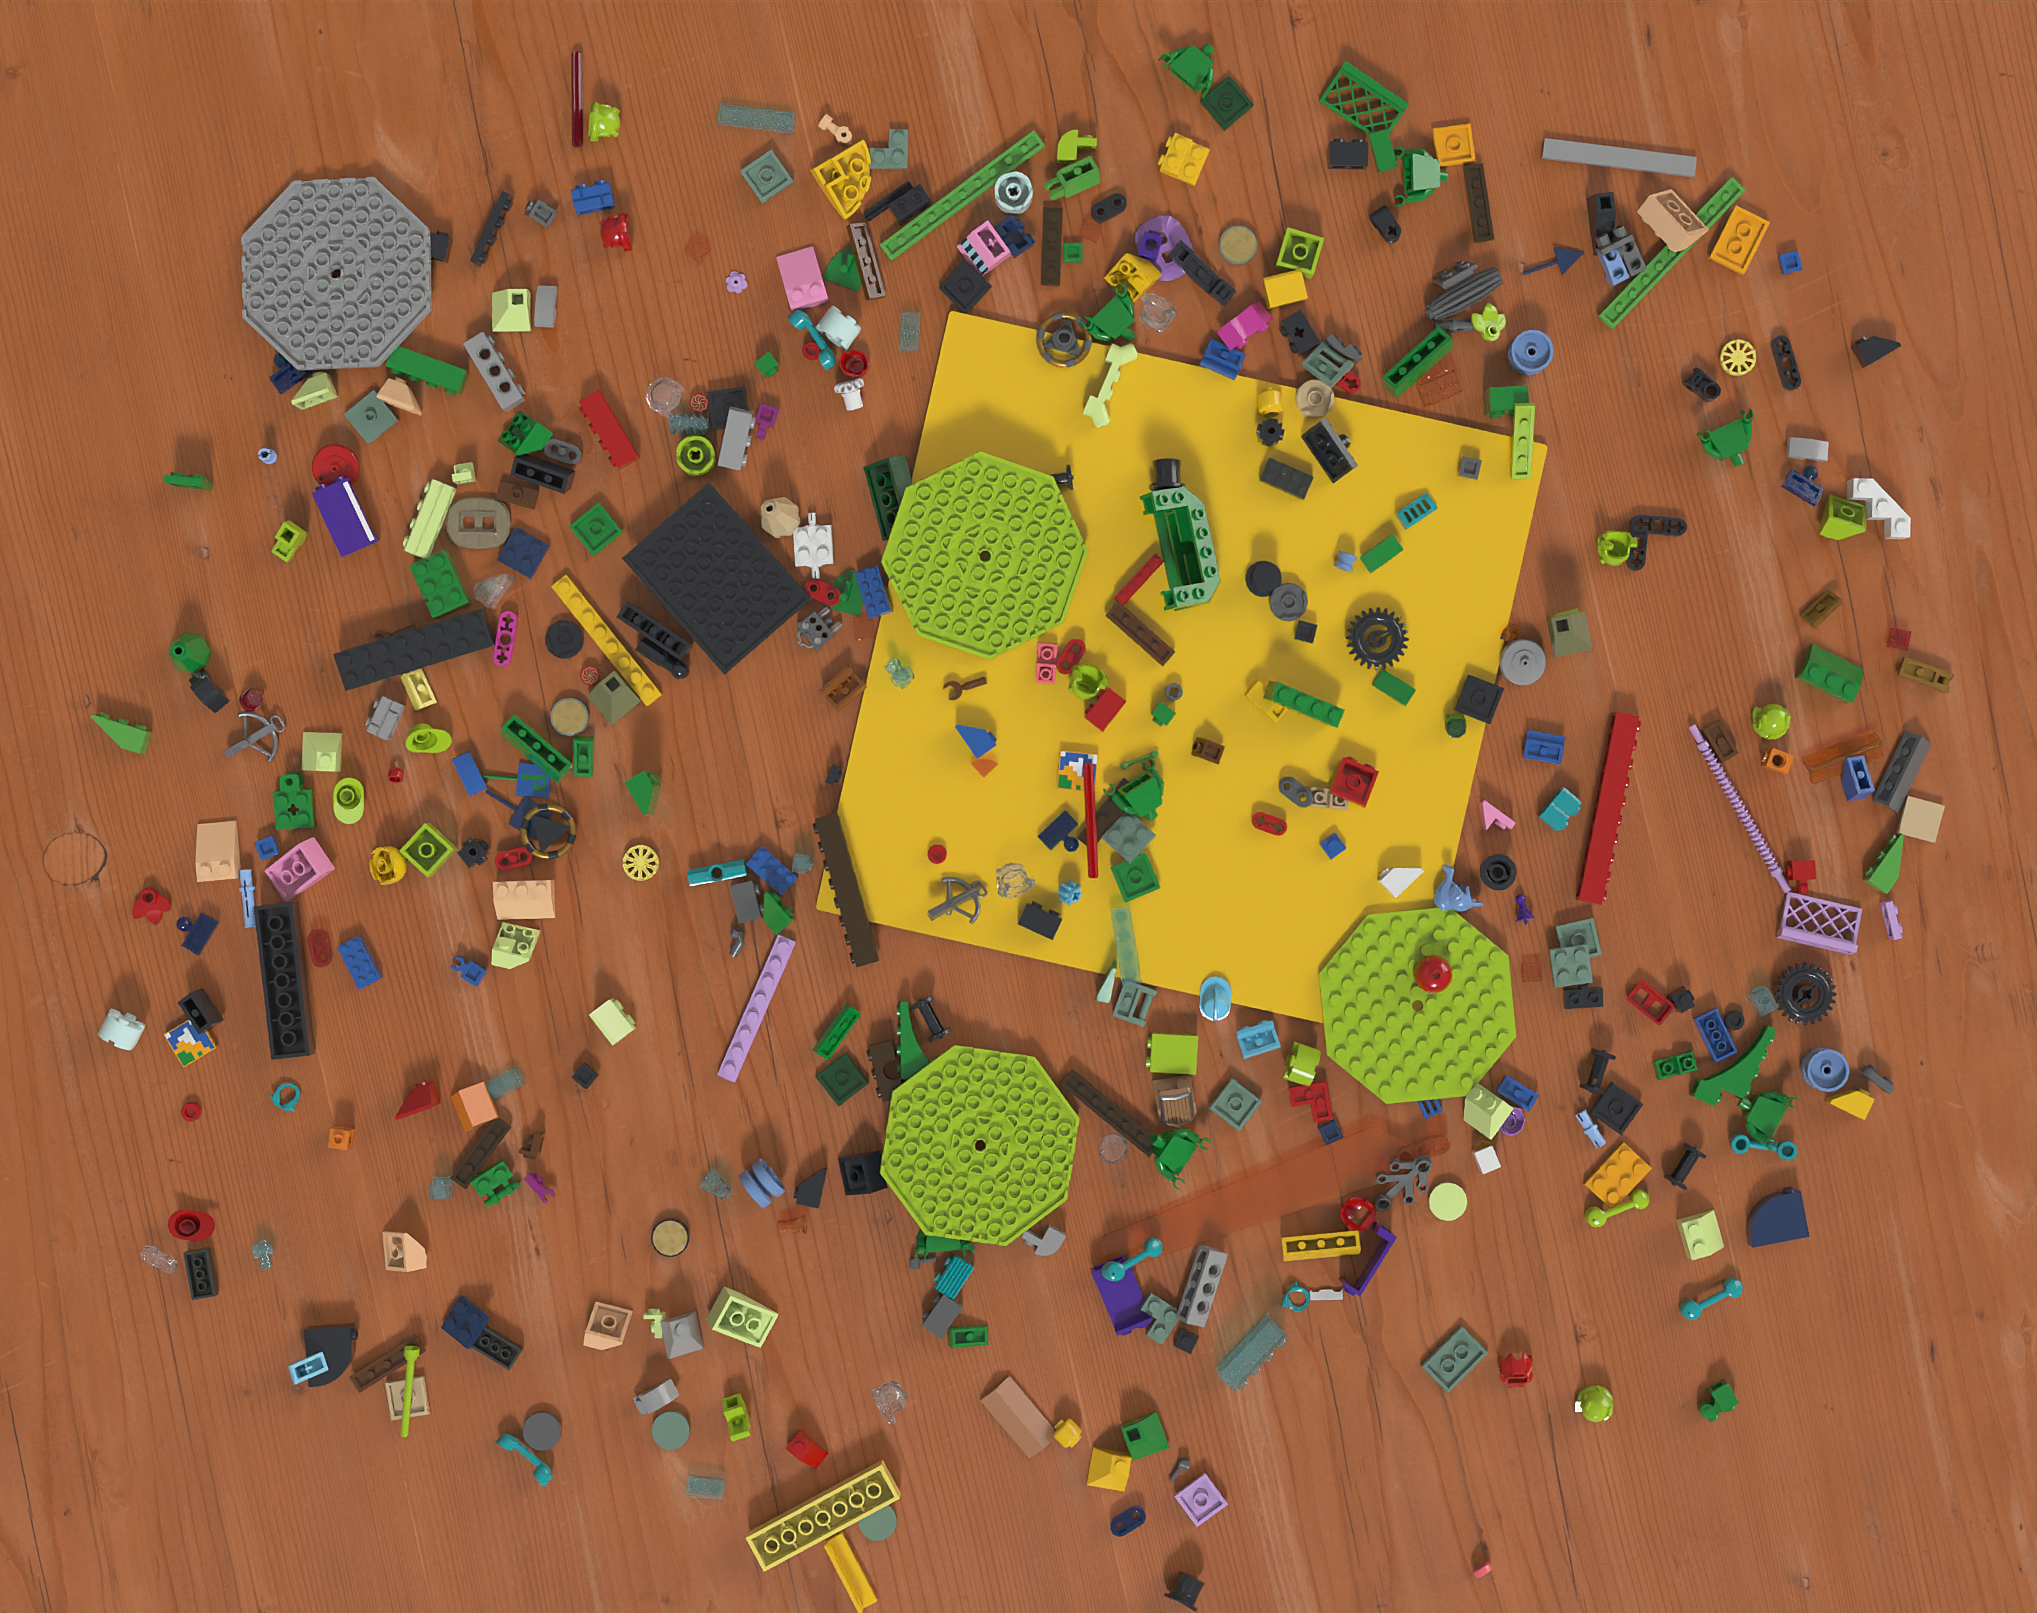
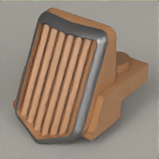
M1190 1074L1152 1081L1159 1121H1162L1165 1125L1180 1128L1193 1120L1197 1112Z

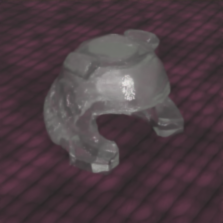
M1145 293L1142 296L1141 301L1145 304L1141 316H1139L1140 321L1150 330H1157L1158 333L1163 332L1171 324L1173 318L1177 316L1175 306L1168 300L1153 293L1149 295Z
M667 377L656 379L650 383L646 391L647 402L650 408L660 413L661 416L672 417V409L679 404L681 394L685 391V388L679 382H675Z
M1007 863L1001 869L997 868L995 872L998 895L1004 898L1018 897L1031 891L1032 887L1036 885L1033 876L1028 878L1023 865L1020 863Z
M891 1381L890 1384L884 1383L879 1388H874L871 1394L881 1415L889 1423L895 1424L897 1421L894 1414L904 1409L908 1397L905 1390L900 1387V1383L896 1381Z

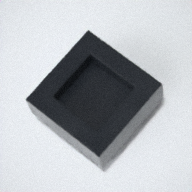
M1298 620L1294 639L1313 644L1318 625Z
M832 766L826 783L834 785L835 782L839 783L843 774L840 772V767Z
M584 1062L572 1078L583 1088L588 1089L600 1074Z
M1181 1327L1173 1346L1191 1354L1199 1335Z

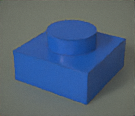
M1798 251L1778 256L1782 275L1803 269Z
M1333 833L1319 844L1330 860L1346 849L1336 833Z
M274 836L254 842L261 860L281 853Z

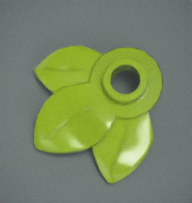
M1491 303L1485 305L1482 314H1471L1472 324L1477 331L1481 332L1483 339L1490 342L1498 339L1500 331L1506 324L1504 314H1498L1496 307Z

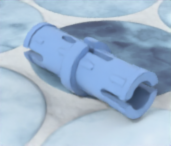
M1586 1109L1575 1115L1584 1129V1134L1589 1136L1595 1148H1599V1146L1601 1147L1606 1143V1140H1604L1597 1129L1598 1125L1593 1123Z

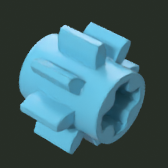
M1068 880V883H1062L1058 888L1059 900L1068 905H1071L1072 902H1078L1082 895L1081 890H1079L1081 886L1071 880Z

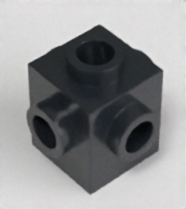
M1274 418L1263 420L1261 424H1258L1256 435L1259 436L1258 442H1262V445L1268 447L1277 445L1279 440H1283L1285 429H1281L1282 423H1278V420ZM1268 428L1274 429V434H1269Z
M472 838L468 839L462 844L464 848L457 852L468 868H472L476 864L482 865L488 860L486 856L490 854L488 844L479 838L474 840Z

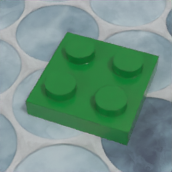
M177 472L163 475V483L174 487L211 491L213 489V483L207 481V478L201 475L190 474L188 477Z
M599 502L569 526L593 557L624 533Z
M1146 852L1138 855L1131 864L1124 861L1110 867L1125 903L1160 889Z

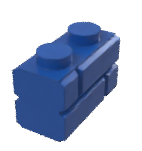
M605 180L595 181L594 185L591 186L580 184L571 190L575 212L578 216L615 208L611 185L609 182H605Z

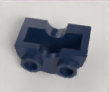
M1013 215L993 227L1010 250L1014 259L1035 244L1031 234L1026 235L1023 229L1025 227L1019 218L1016 220Z

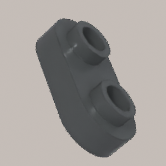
M550 439L544 446V452L548 457L566 464L576 465L582 459V452L575 445L557 439ZM553 446L558 447V450L555 453L551 451ZM572 452L576 453L574 459H570V453Z
M1284 777L1280 780L1279 791L1299 807L1306 808L1312 805L1314 795L1311 790L1293 777ZM1286 783H1290L1291 788L1289 790H1286L1285 788ZM1302 794L1306 796L1305 801L1300 800Z
M1863 1065L1859 1070L1862 1075L1890 1095L1895 1089L1892 1086L1894 1082L1885 1076L1883 1078L1877 1074L1879 1071L1872 1065Z

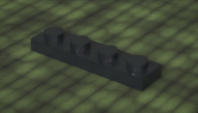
M502 191L470 259L474 265L480 268L482 263H486L489 257L488 250L490 246H494L497 240L496 233L498 229L503 227L505 222L504 216L507 211L511 210L513 205V198L504 191Z

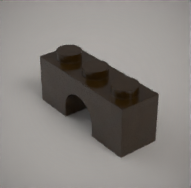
M892 1039L869 1045V1050H866L868 1060L873 1061L874 1068L871 1069L873 1079H877L879 1087H876L878 1099L882 1098L883 1102L891 1101L892 1091L903 1083L901 1076L890 1078L884 1072V1065L897 1058Z

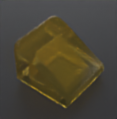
M1499 1130L1492 1140L1478 1131L1474 1147L1484 1149L1492 1146L1495 1149Z

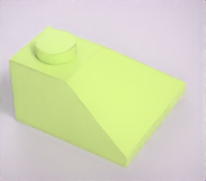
M323 371L314 373L313 377L307 379L292 399V405L303 410L337 398L338 395L331 375Z
M303 732L302 770L341 772L342 733Z

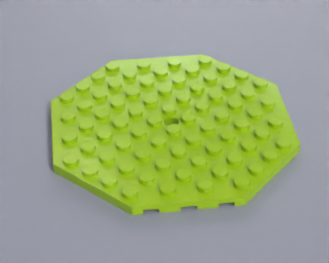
M978 451L905 488L881 563L917 636L991 660L1064 623L1089 550L1053 476ZM987 550L990 553L989 560H980L979 554Z
M1439 908L1367 914L1318 973L1326 1055L1386 1104L1467 1096L1476 1082L1479 1083L1516 1038L1509 956L1453 909L1445 911ZM1437 955L1448 961L1453 976L1451 983L1445 990L1432 994L1423 991L1415 983L1413 977L1414 966L1424 956ZM1415 1000H1421L1422 1009L1414 1010L1412 1003Z
M953 1045L892 1091L880 1174L925 1235L1007 1246L1068 1199L1069 1181L1071 1179L1073 1155L1075 1153L1080 1118L1034 1056ZM977 1140L985 1142V1148L981 1151L975 1149Z

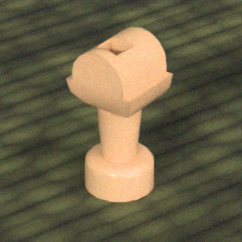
M826 114L821 119L818 127L832 132L836 136L839 145H850L853 137L849 128L835 125L832 123L833 118Z

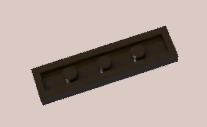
M1483 163L1464 166L1463 173L1474 244L1493 241L1494 233Z
M1043 208L1041 286H1060L1063 208Z
M1123 778L1115 788V792L1118 793L1117 790L1129 783V781ZM1112 796L1107 798L1096 813L1097 843L1123 811L1114 803ZM1085 827L1077 839L1087 846Z
M499 1117L492 1120L450 1179L466 1190L471 1184L470 1180L479 1173L512 1126Z

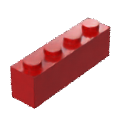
M599 390L579 401L581 405L579 407L580 412L584 418L588 416L591 421L588 425L594 434L598 433L601 438L598 442L604 451L608 450L611 455L608 459L613 467L617 466L621 470L640 459Z

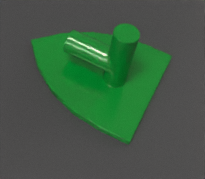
M849 246L837 253L830 261L823 279L859 292L861 280L852 246Z
M852 569L842 574L831 585L841 592V602L836 606L823 604V607L827 606L829 609L860 617L863 598L855 571ZM829 593L828 599L832 600L834 593Z

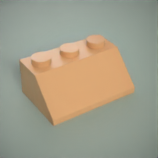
M1672 189L1650 195L1637 211L1642 220L1649 224L1654 233L1661 237L1667 247L1674 252L1686 249L1709 230Z
M554 880L493 882V901L498 920L556 918Z

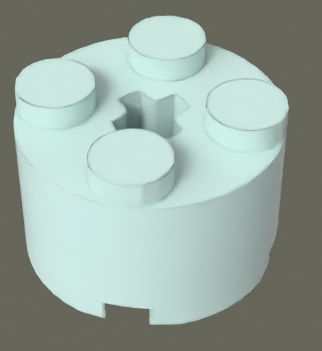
M1016 171L1002 175L997 180L994 188L997 206L1003 212L1011 215H1019L1026 211L1033 199V188L1029 178L1023 173ZM1016 190L1017 195L1011 196L1010 192Z
M833 305L815 327L821 334L825 332L827 339L845 350L849 348L861 330V327L856 324L853 318L848 315L846 317L843 316L841 311Z
M111 1008L99 1029L98 1036L106 1042L111 1040L115 1043L114 1046L132 1050L136 1046L146 1025L136 1021L137 1017L133 1014L126 1013L123 1015Z

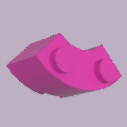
M1259 300L1229 321L1217 334L1230 351L1236 347L1241 349L1248 343V338L1258 331L1260 333L1265 331L1269 327L1268 323L1273 318Z

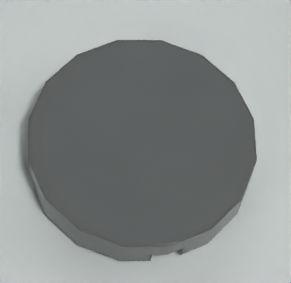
M1280 584L1270 595V610L1280 620H1297L1307 609V595L1296 584Z
M540 1411L531 1415L523 1426L524 1440L535 1450L544 1451L551 1449L558 1443L561 1437V1424L558 1418L550 1412Z

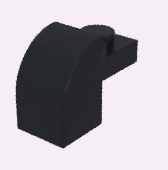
M202 668L189 679L191 690L214 713H217L230 702L224 690L214 683L206 669Z

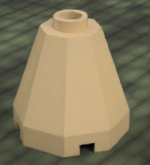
M786 497L765 500L760 508L762 528L775 538L791 536L801 523L798 513L799 507Z

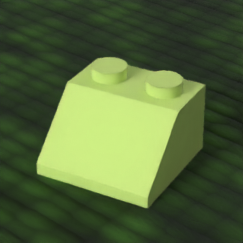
M613 998L589 1014L612 1046L636 1029L633 1018L629 1014L626 1016L622 1011L624 1009L622 1004Z
M1476 1082L1465 1098L1463 1120L1492 1140L1514 1108Z
M1714 1210L1676 1220L1685 1253L1689 1259L1695 1260L1710 1256L1724 1247Z

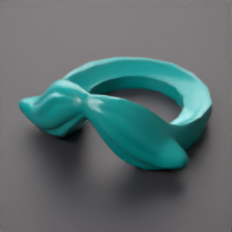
M284 1083L276 1089L274 1094H270L269 1097L283 1111L294 1112V1106L299 1101L301 1095L299 1088L295 1084ZM285 1087L294 1088L296 1091L295 1098L281 1106V1090Z
M1295 1281L1288 1287L1287 1293L1283 1296L1281 1307L1287 1306L1296 1312L1306 1309L1310 1303L1309 1292L1305 1288L1298 1286V1282ZM1293 1291L1303 1292L1306 1296L1305 1304L1300 1307L1294 1306L1288 1294Z

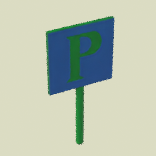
M519 763L518 777L481 775L482 778L517 781V796L549 798L551 778L535 764Z

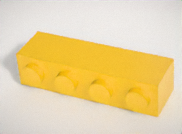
M1359 1231L1281 1238L1283 1261L1357 1255L1361 1251Z

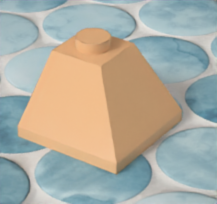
M397 377L395 380L388 379L378 392L377 398L387 404L421 416L422 411L412 389L406 385L407 381Z
M389 1231L382 1232L386 1270L409 1272L427 1268L425 1248L409 1234Z
M595 1302L585 1331L583 1345L599 1350L622 1345L633 1311Z

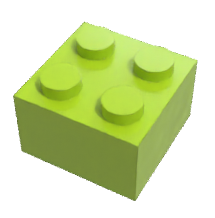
M1287 227L1274 269L1284 272L1301 269L1303 277L1312 279L1324 238Z
M424 823L399 852L425 876L432 877L458 848L431 823Z

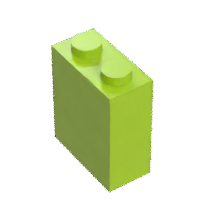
M1151 1032V1037H1147V1048H1150V1056H1146V1067H1149L1150 1072L1196 1075L1198 1035Z

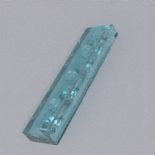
M719 104L717 124L794 134L796 113Z
M1130 907L1110 909L1122 986L1142 983Z

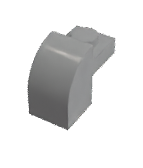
M1049 1224L1042 1237L1030 1230L1021 1234V1237L1024 1238L1023 1242L1031 1247L1036 1245L1034 1254L1048 1256L1060 1248L1066 1233Z
M670 1378L658 1383L650 1390L633 1397V1400L641 1415L645 1413L650 1414L677 1398L679 1393Z

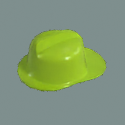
M420 723L408 729L409 736L406 739V747L411 752L440 753L449 748L452 743V737L448 732L433 729L426 723Z
M344 778L334 788V814L342 823H356L363 815L364 790L361 783L354 778Z

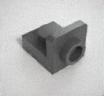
M534 199L527 203L524 215L532 218L543 227L548 228L558 212L541 200Z

